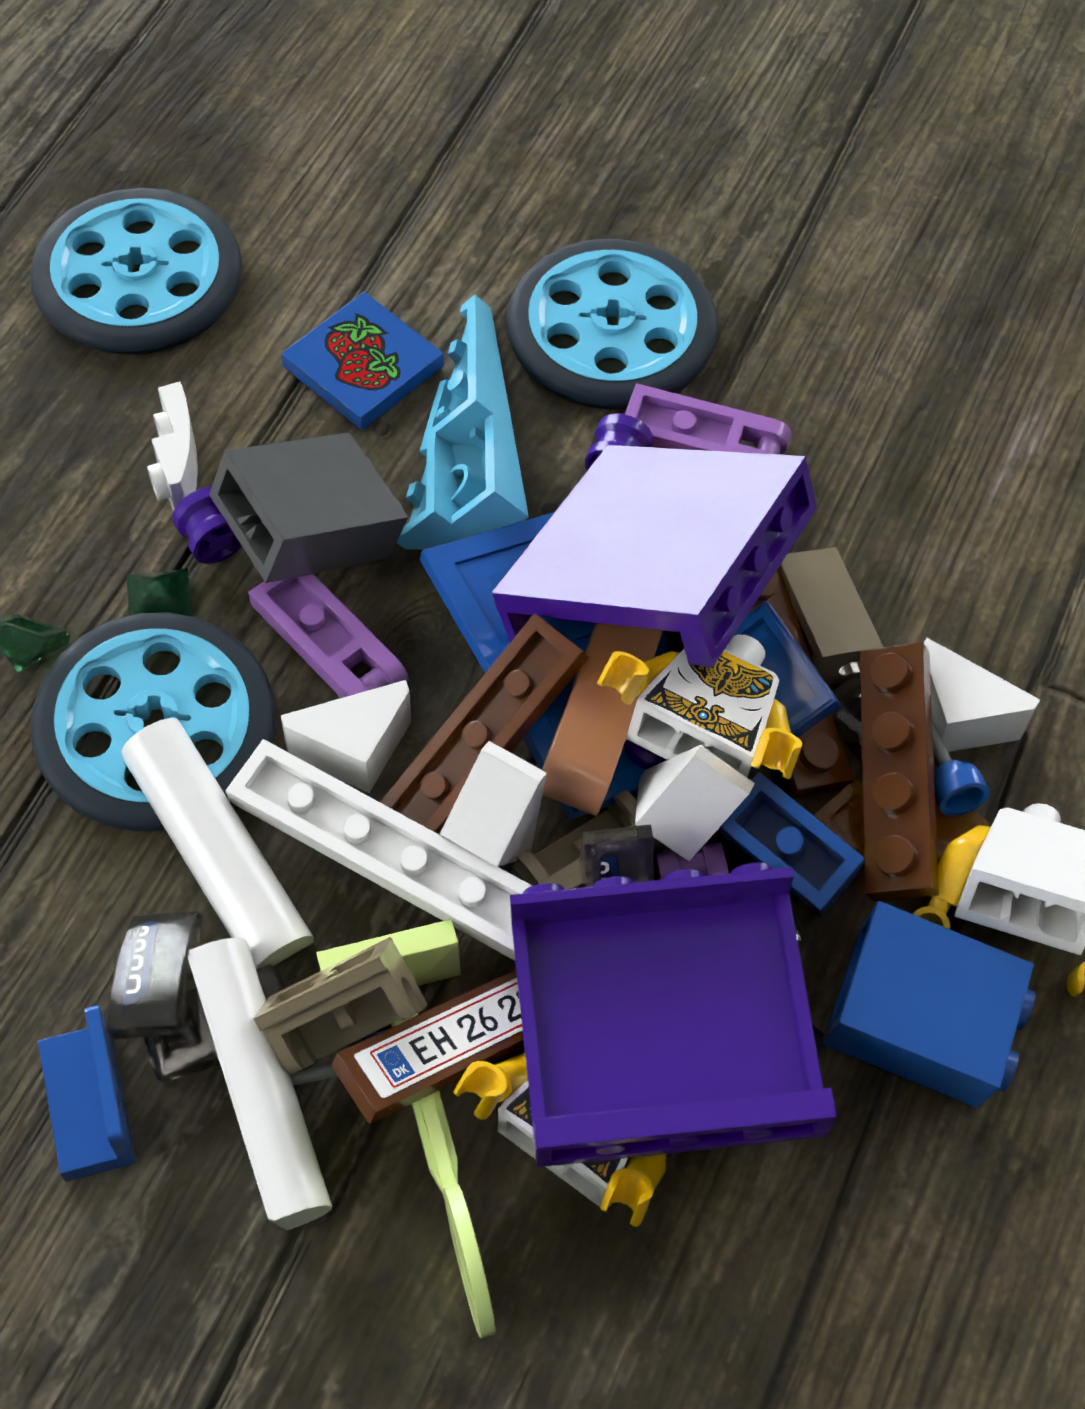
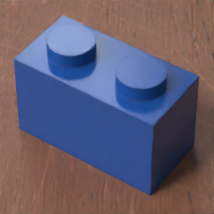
M758 772L751 780L755 784L749 795L719 827V832L755 863H767L773 869L792 867L794 879L790 892L822 918L864 869L865 858L767 777Z

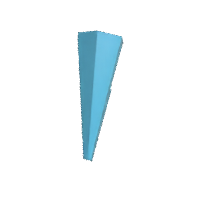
M476 295L472 296L461 307L460 313L467 320L462 341L456 339L450 344L448 356L455 362L450 380L445 379L439 382L419 450L427 459L421 483L416 481L410 484L406 498L414 507L410 521L404 526L397 541V544L404 549H429L522 522L529 517L492 310L490 306Z

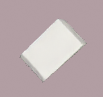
M926 638L924 644L930 655L932 722L947 751L951 752L1020 740L1040 699Z
M406 680L281 715L288 753L330 776L370 793L412 722L410 691Z
M488 741L482 748L440 835L496 867L517 861L516 856L532 849L547 773Z
M699 745L644 771L638 785L635 824L690 861L744 801L755 783Z

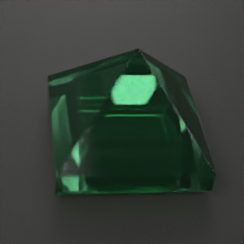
M188 568L126 575L129 616L139 613L170 612L192 617Z
M20 614L0 617V651L18 672L69 643L71 634L67 633V630Z

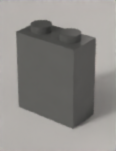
M350 432L225 450L209 493L265 583L387 560L390 558L408 519L401 504L390 492L373 467L370 459L363 453Z

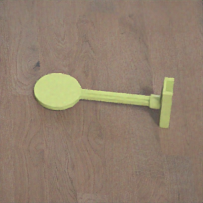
M452 919L316 952L320 970L322 971L391 937L418 986L461 975L459 944ZM418 1013L415 1014V1015H413V1016H411V1017H409V1018H407V1019H405V1020L400 1019V1020H398V1021L392 1023L391 1026L394 1027V1026H396V1025H398V1024H400V1023H403V1022H405V1021H407V1020H409V1019H411V1018H413V1017H415V1016H418ZM439 1091L413 1103L412 1106L429 1171L444 1197L464 1289L477 1333L481 1339L495 1335L494 1315L475 1233L464 1196L458 1185L457 1155Z

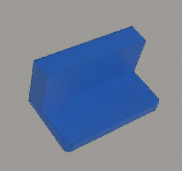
M99 1005L84 1008L88 1028L38 1040L59 1171L65 1182L136 1163L113 1036Z

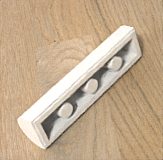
M176 718L163 719L148 725L133 735L125 743L121 751L125 764L231 938H243L247 941L257 974L263 973L314 943L312 933L180 721Z
M226 938L189 950L190 955L187 957L268 1220L288 1231L325 1215L332 1209V1204L290 1074L280 1063L264 1032L258 1029L253 1020L266 1002L248 943L243 938Z

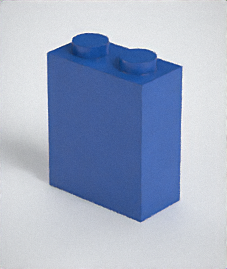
M878 901L860 925L822 1045L978 1108L997 1090L1006 1091L1016 1072L1019 1053L1011 1050L1016 1029L1021 1030L1025 1026L1035 1003V991L1027 989L1034 963Z

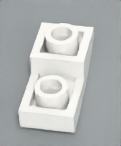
M181 381L158 388L163 412L153 414L159 437L152 439L157 463L147 466L158 501L169 498L173 511L183 498L196 491L198 473L197 450Z

